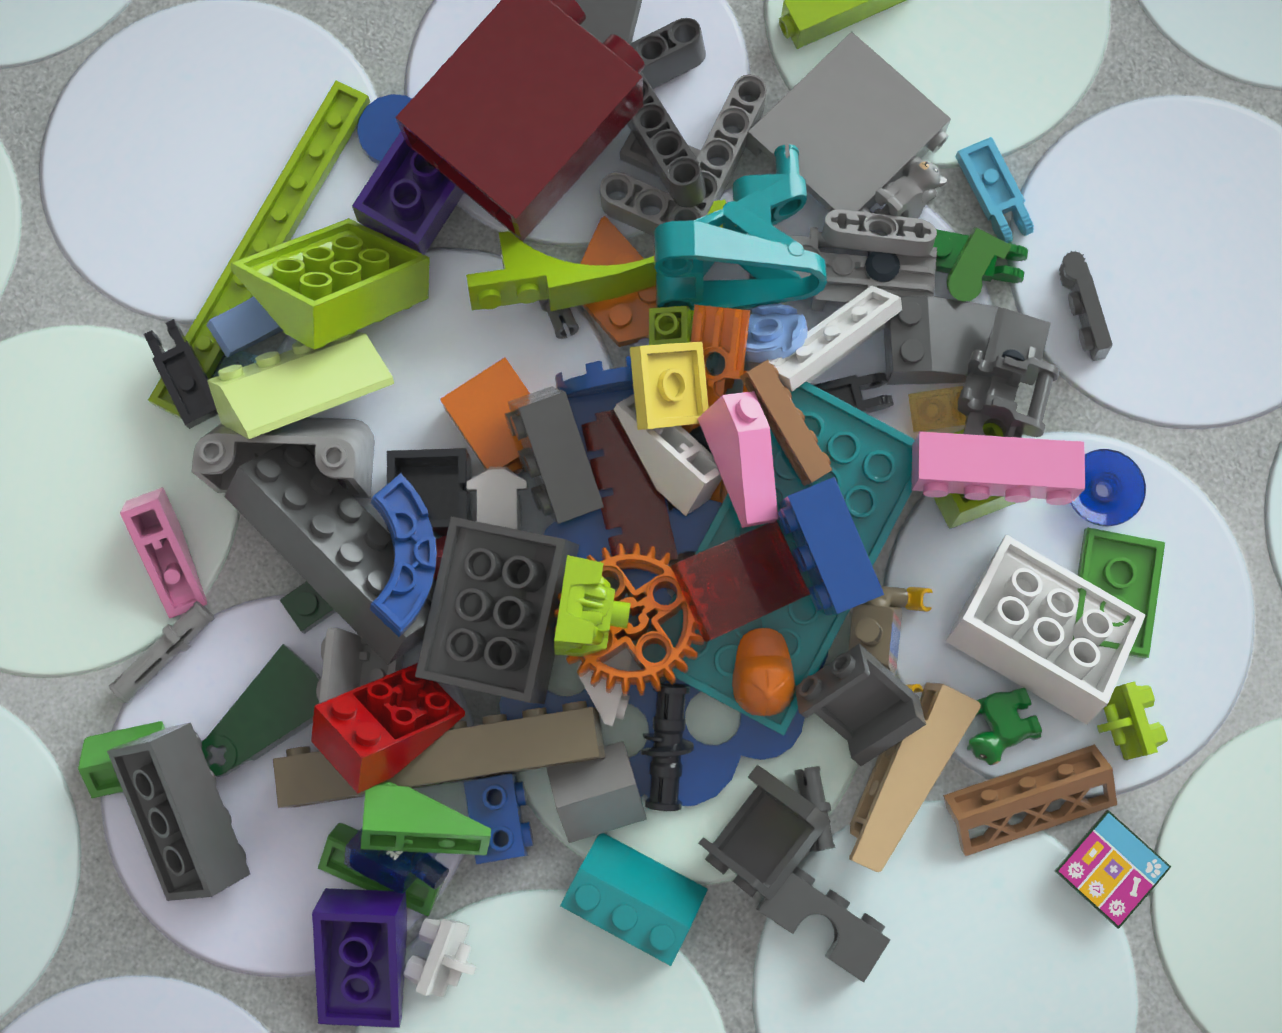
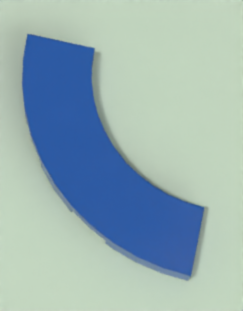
M401 473L371 499V504L384 519L392 537L394 566L388 583L380 595L371 603L370 610L398 637L411 626L426 602L433 582L437 557L436 537H434L428 518V510L414 487Z

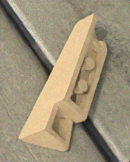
M926 682L920 698L926 725L878 756L850 822V834L855 836L857 841L849 855V860L875 872H881L981 707L980 702L945 684Z

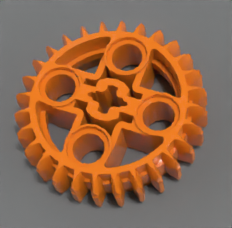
M619 543L617 546V556L611 557L609 551L603 547V560L600 561L604 563L602 576L604 578H614L619 582V587L615 591L614 601L631 603L629 613L632 616L640 614L638 616V626L633 627L630 623H628L627 628L610 626L607 649L582 657L567 656V663L571 665L580 660L582 664L577 670V675L582 677L591 671L593 673L591 685L595 687L601 679L606 680L607 693L612 692L615 684H621L623 696H627L630 685H636L640 696L645 693V684L649 682L658 692L660 691V678L664 676L666 680L673 684L676 681L673 669L677 668L683 673L688 671V666L683 660L684 657L692 660L698 658V652L690 647L691 644H704L705 638L695 633V630L707 628L706 620L696 618V615L706 612V605L694 604V601L702 596V589L689 590L688 587L694 582L695 576L689 574L681 578L680 575L684 564L680 561L671 568L669 566V552H666L660 560L655 559L654 546L649 548L645 556L640 554L639 543H634L632 554H625L623 545ZM591 555L587 556L588 560L597 561ZM640 569L657 576L635 590L622 570ZM661 588H669L675 592L677 598L672 604L661 605L653 597L655 592ZM561 593L558 594L559 601L561 599ZM555 609L554 614L556 618H558L559 609ZM682 610L683 629L678 643L673 647L669 637L660 625ZM649 619H651L652 631L647 633L649 628ZM638 640V642H637V644H636V646H635L632 641ZM650 644H658L665 649L666 655L662 661L652 663L643 657V650ZM627 648L642 670H619L604 664V662Z

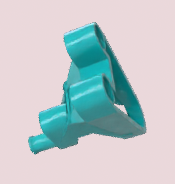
M789 144L788 158H786L785 145L778 146L775 149L776 174L747 175L735 180L732 186L733 201L726 203L723 209L696 220L670 221L660 224L655 228L654 265L657 272V308L688 306L690 310H694V305L744 310L760 305L803 300L815 296L824 290L827 284L825 260L817 253L804 250L800 243L774 227V225L799 212L807 202L806 181L800 176L799 149L795 145ZM715 262L738 264L756 279L703 280V277ZM794 271L807 272L811 275L801 278L800 275Z

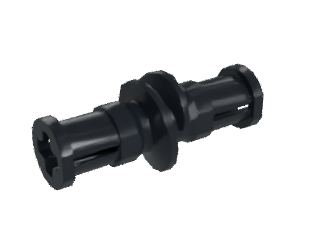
M660 683V691L657 692L656 714L653 717L654 733H642L644 739L654 742L653 747L641 749L642 755L652 756L649 771L651 775L650 798L645 800V807L652 810L678 811L682 809V802L678 800L679 781L682 776L683 767L681 755L691 753L694 750V744L683 738L686 719L684 718L685 695L690 693L689 685Z

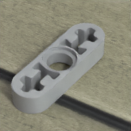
M836 209L827 213L822 230L823 239L832 246L916 257L926 256L931 253L937 235L935 226L923 219ZM871 230H880L888 235L879 236L873 234Z

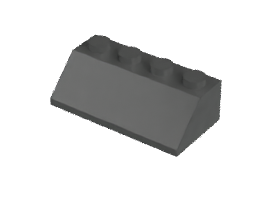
M191 722L165 728L107 751L167 901L213 897L251 874L246 863V853L238 843L231 825V815L223 805L216 787V777L208 767L202 752L201 739L194 731Z

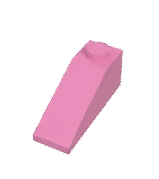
M755 391L722 395L698 418V421L741 526L745 528L775 522L778 519L771 435L764 412Z
M161 487L127 500L120 515L169 619L186 613L196 601L200 602L203 606L207 605V600L182 528L164 488Z

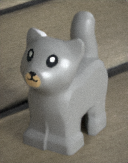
M919 161L913 163L907 177H901L888 188H879L876 191V202L880 206L886 205L882 209H876L874 213L918 219L922 214L923 208L936 197L937 192L935 188L944 186L947 183V179L940 175L938 167L932 162Z

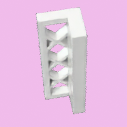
M870 286L809 330L805 343L795 353L786 358L780 357L768 360L770 364L777 368L779 372L778 378L782 385L786 386L790 391H794L804 382H812L886 327L885 323L902 311L901 297Z

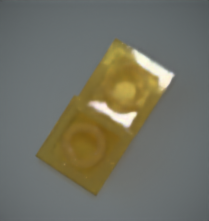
M963 386L908 394L913 432L919 433V431L925 432L951 427H964L966 416L957 410L958 399Z

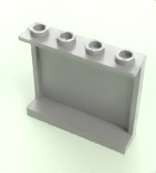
M851 31L748 131L746 148L756 157L763 151L776 163L774 151L778 146L785 145L786 158H788L789 144L795 145L799 149L800 176L806 181L807 192L829 212L843 209L872 213L870 209L877 203L875 194L879 188L886 189L897 179L904 175L907 177L913 163L923 161L921 158L929 150L935 153L943 146L949 137L946 131L951 118Z

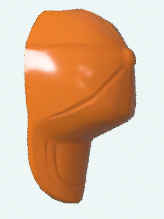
M756 628L747 632L740 640L737 649L732 680L734 698L739 706L751 715L772 716L781 713L791 703L795 692V676L788 646L782 634L771 628Z

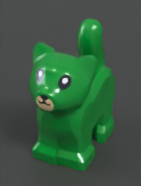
M1019 688L1010 692H996L977 700L980 702L981 707L976 716L982 714L991 731L981 732L969 740L967 751H972L975 758L985 761L988 765H995L1001 761L1002 754L1006 748L1016 746L1026 739L1035 741L1041 738L1042 728L1037 716L1033 715L1021 719L1017 712L1018 709H1028V706L1032 705L1026 688Z

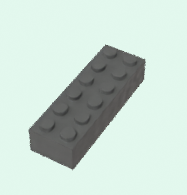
M282 444L238 467L224 497L387 665L423 641L436 580L433 578L428 597L419 615L411 626L398 637L370 610L371 603L383 591L393 570L394 547L392 537L336 479L326 477L319 471L316 466L315 457L302 444Z

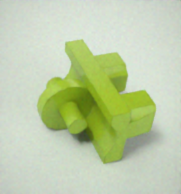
M1135 681L1114 688L1107 706L1103 708L1108 723L1097 725L1099 733L1111 731L1115 746H1120L1124 761L1158 753L1157 747L1168 741L1164 726L1160 722L1149 724L1144 710L1154 706L1155 698L1152 688L1149 685L1137 686Z

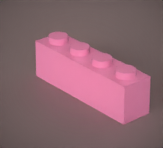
M919 431L912 444V491H923V495L927 497H944L948 493L964 494V497L970 500H983L989 498V496H1005L1006 501L1015 503L1027 502L1031 498L1046 499V502L1051 505H1066L1074 501L1085 490L1084 442Z

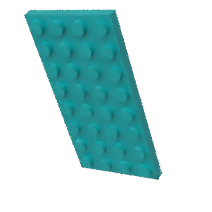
M804 382L794 391H790L792 395L791 400L795 407L802 411L805 417L804 422L808 429L815 433L820 450L829 457L832 471L804 486L770 429L777 510H781L779 502L787 496L835 477L873 566L912 493V444L915 439L820 388ZM727 493L683 576L693 574L695 580L688 587L689 590L701 588L703 592L702 596L694 601V604H705L707 607L705 613L696 615V618L707 621L706 629L695 630V633L705 638L704 644H691L690 647L698 652V658L692 660L684 657L683 660L688 666L686 673L679 671L677 668L672 671L675 678L784 736L798 710L796 692H794L791 703L781 713L772 716L751 715L743 710L735 701L732 680L740 640L743 635L756 628H771L782 634L788 646L794 670L795 686H797L806 677L818 672L850 609L834 615H825L823 609L817 611L808 591V588L813 586L807 571L801 573L792 553V550L797 548L792 534H784L778 519L772 523L742 528L730 496ZM675 593L673 594L669 604H672L676 600L677 596ZM682 610L660 625L669 637L673 647L678 643L683 629ZM650 644L644 649L642 654L647 661L657 663L663 660L666 651L661 645Z

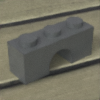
M796 866L771 901L763 897L756 910L792 934H794L806 917L814 914L824 915L829 919L834 929V940L825 957L860 981L865 982L891 940L882 934L885 926L865 912L861 919L847 910L850 905L848 900L831 889L824 895L812 886L816 879Z

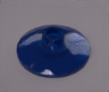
M1112 449L1090 451L1085 454V490L1070 504L1080 517L1092 524L1108 527L1123 524L1134 517L1144 503L1146 496L1144 475L1139 466L1124 453ZM1097 485H1104L1108 489L1107 497L1098 495L1096 492Z

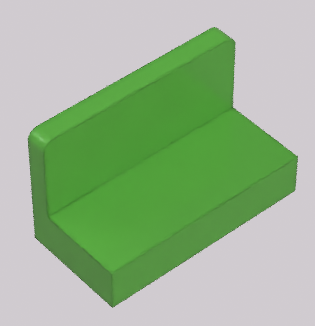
M162 721L93 735L84 739L78 770L91 798L123 792L107 751L165 729Z

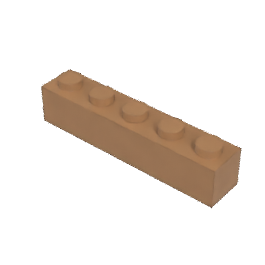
M766 360L741 375L740 378L749 392L755 391L771 431L802 484L805 486L832 471L830 467L831 462L827 454L820 450L815 433L806 426L802 411L796 408L792 402L791 392L786 386L782 385L778 378L779 372L777 368Z

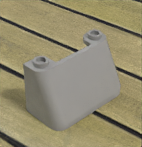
M306 417L251 439L245 438L220 423L200 438L193 451L191 472L215 492L226 493L240 465L282 444H302L315 457L316 466L322 474L329 478L343 480L348 487V492L354 498H371L375 440L369 426L361 420Z

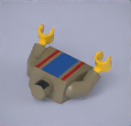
M881 586L884 595L853 607L848 651L860 643L896 676L902 607L913 611H930L932 607H925L923 604L924 594L933 593L930 588L908 587L905 589ZM920 684L906 685L914 693L924 691Z

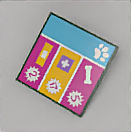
M1106 810L1054 872L1111 924L1119 929L1170 870L1171 866L1114 814Z

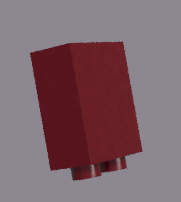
M501 0L395 117L403 137L410 148L522 242L643 107V77L640 75V72L645 68L643 59L621 37L611 34L601 43L585 30L581 24L586 20V15L575 0Z

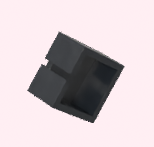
M466 448L387 451V484L400 473L411 483L428 510V518L434 536H447L451 516L472 520V500L468 495L472 491L467 490V481L472 479L471 457Z

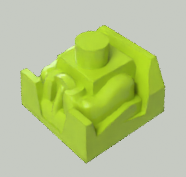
M567 555L554 638L555 655L582 657L607 649L610 626L627 628L631 603L614 601L615 589L611 588V584L602 576L604 563Z

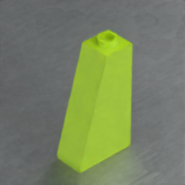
M784 0L779 25L785 38H791L796 49H799L906 0Z

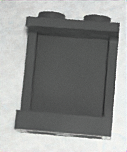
M860 643L846 653L840 654L834 661L815 674L806 677L800 684L795 686L799 713L805 718L815 713L846 739L851 759L860 766H863L926 725L919 696Z
M757 764L748 776L757 786L713 843L703 837L698 844L709 852L705 860L723 875L728 869L734 872L737 876L732 882L748 895L753 897L758 891L771 901L831 821L814 804Z

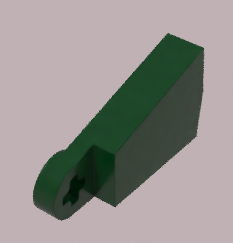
M282 644L211 733L202 741V752L209 769L215 776H226L249 760L255 761L313 723L314 706L319 704L316 689L321 677L290 647ZM212 747L218 749L226 748L227 751L223 755L226 762L223 765L219 763L210 764L209 760L213 757L210 752Z

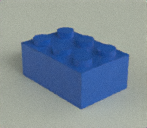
M835 477L791 494L779 502L781 508L777 512L779 524L785 535L791 533L797 548L793 549L792 553L801 573L807 571L813 586L809 587L808 591L817 611L823 609L825 615L839 614L884 595Z

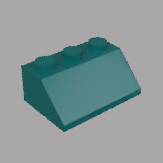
M601 833L598 834L581 864L560 907L671 966L692 926L708 888L609 835Z

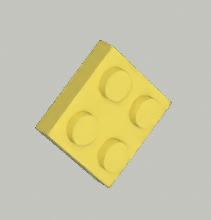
M688 342L630 347L637 429L644 430L699 424L698 418L709 408L703 343Z

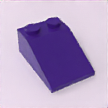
M325 888L312 912L318 1024L400 1028L407 940L406 891Z

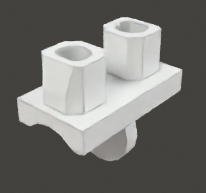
M427 918L423 921L419 931V940L432 945L428 958L425 959L413 955L409 959L403 974L404 977L417 985L416 992L425 996L435 995L444 997L448 985L458 986L462 973L475 974L477 966L467 962L472 946L464 944L470 925L442 918V921Z

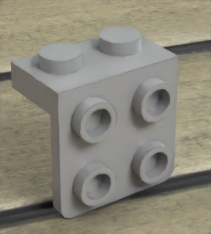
M329 627L326 631V637L321 643L323 669L322 678L318 681L316 689L319 704L401 670L403 655L387 665L358 634L340 628Z

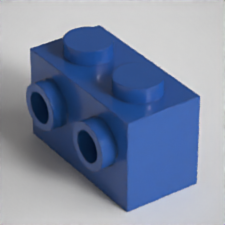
M512 773L464 782L469 818L491 828L487 855H475L476 864L528 856L527 847L534 846L530 822L523 823L520 806L527 805L524 782H516V775Z

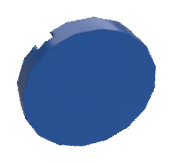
M396 94L379 97L366 106L361 114L357 134L362 149L374 163L379 165L401 130L395 117L412 98Z

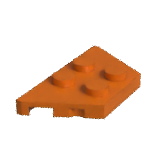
M603 216L597 225L580 264L617 265L640 261L644 258L606 216ZM656 285L618 298L584 304L582 306L618 347L634 344L640 339H649V308H657Z

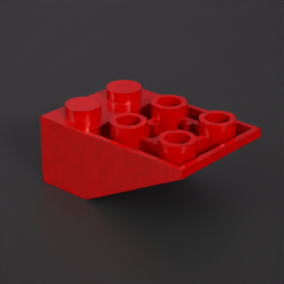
M418 663L314 706L311 742L357 794L393 778L465 716L466 711L436 681L415 677Z

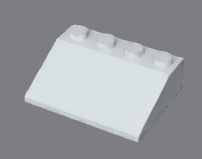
M1006 534L962 608L945 642L1087 725L1108 704L1146 615ZM1078 588L1086 590L1083 616L1075 624L1079 602ZM1102 601L1106 602L1104 612L1100 610ZM1127 615L1131 617L1127 623L1122 622ZM1112 622H1114V623H1119V622H1121V623H1123L1124 625L1119 626V627H1114L1113 624H1112ZM1103 641L1120 644L1118 649L1099 646Z

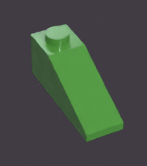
M382 782L365 790L361 849L487 855L491 828L408 786H398L395 783Z

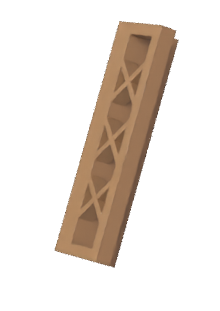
M1095 744L943 795L946 809L956 824L960 848L965 856L1117 805L1113 768ZM1103 785L1104 794L1090 799L1083 798L1091 788ZM1061 798L1066 800L1060 809L1052 812L1046 811L1052 801ZM1020 812L1028 813L1022 822L1014 825L1008 824V821L1014 814ZM984 824L990 826L984 835L970 839L968 830Z

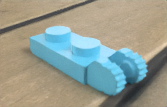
M989 137L957 151L955 157L987 220H991L992 229L997 238L1006 243L1012 242V231L1003 215L1012 211L1016 226L1024 236L1033 233L1034 225L1024 205L1025 199L993 138Z

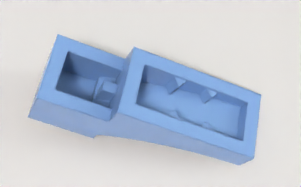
M255 297L211 318L206 325L227 358L283 331Z

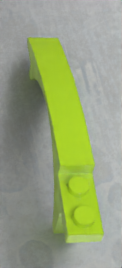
M726 200L714 201L708 214L723 209ZM511 231L498 232L503 269L466 275L472 311L495 309L499 306L519 303L530 304L546 299L549 301L550 311L618 298L655 286L657 272L654 265V256L640 261L617 265L577 264L539 252L522 242Z

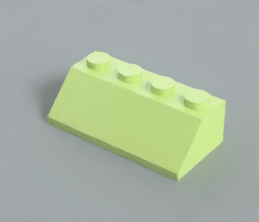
M360 331L343 336L317 349L309 348L297 341L292 344V350L281 354L277 351L261 354L255 358L256 363L244 367L242 365H231L218 371L219 376L207 380L221 424L247 439L254 438L394 384L393 376L367 334Z

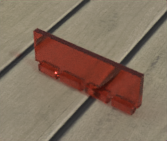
M614 409L595 413L596 421L582 424L581 427L587 452L603 450L604 456L593 458L589 461L598 490L612 489L613 495L601 498L604 505L601 508L605 529L611 530L620 527L622 529L621 535L608 538L612 557L617 556V546L619 543L623 545L625 554H632L634 543H639L641 555L646 556L649 548L654 546L655 559L660 560L666 552L670 553V561L679 559L664 496L654 486Z

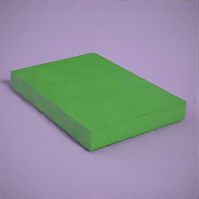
M1087 527L1084 529L1077 576L1146 615L1129 656L1147 659L1150 655L1165 542ZM1078 588L1079 602L1075 624L1083 616L1086 590ZM1102 601L1100 604V610L1103 612L1106 604L1105 601ZM1127 615L1122 622L1127 623L1131 617ZM1112 622V624H1113L1114 627H1119V626L1124 625L1122 622H1119V623H1114V622ZM1103 641L1099 646L1118 649L1120 644Z

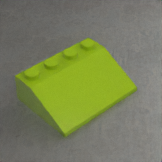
M350 218L231 263L232 272L286 335L312 349L322 348L334 340L354 334L361 328L383 321L388 316L410 309L413 305L429 299L430 257Z

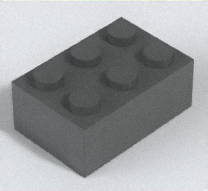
M551 386L508 401L511 412L505 413V418L512 436L516 435L518 440H521L523 449L518 451V455L525 473H529L531 478H534L536 487L531 488V493L538 511L542 510L544 516L549 515L559 524L603 508L604 505L566 392Z

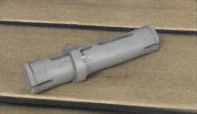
M196 601L173 625L167 624L162 629L164 634L109 685L110 690L120 700L129 703L130 699L181 650L186 652L191 647L189 642L215 619L214 616L200 602Z

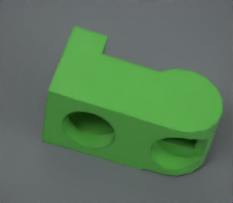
M974 227L947 277L946 283L949 293L955 299L963 302L976 298L983 286L982 277L994 255L1005 259L1012 245Z

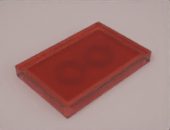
M777 520L671 565L704 642L715 639L810 595Z

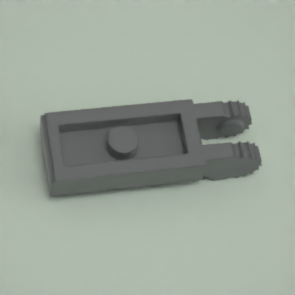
M1071 250L1070 253L1067 252L1066 256L1064 255L1063 264L1059 268L1061 284L1072 290V293L1068 294V302L1073 316L1079 315L1082 328L1079 329V339L1082 349L1090 352L1092 362L1105 359L1113 343L1088 264L1085 262L1086 258L1083 257L1084 254Z

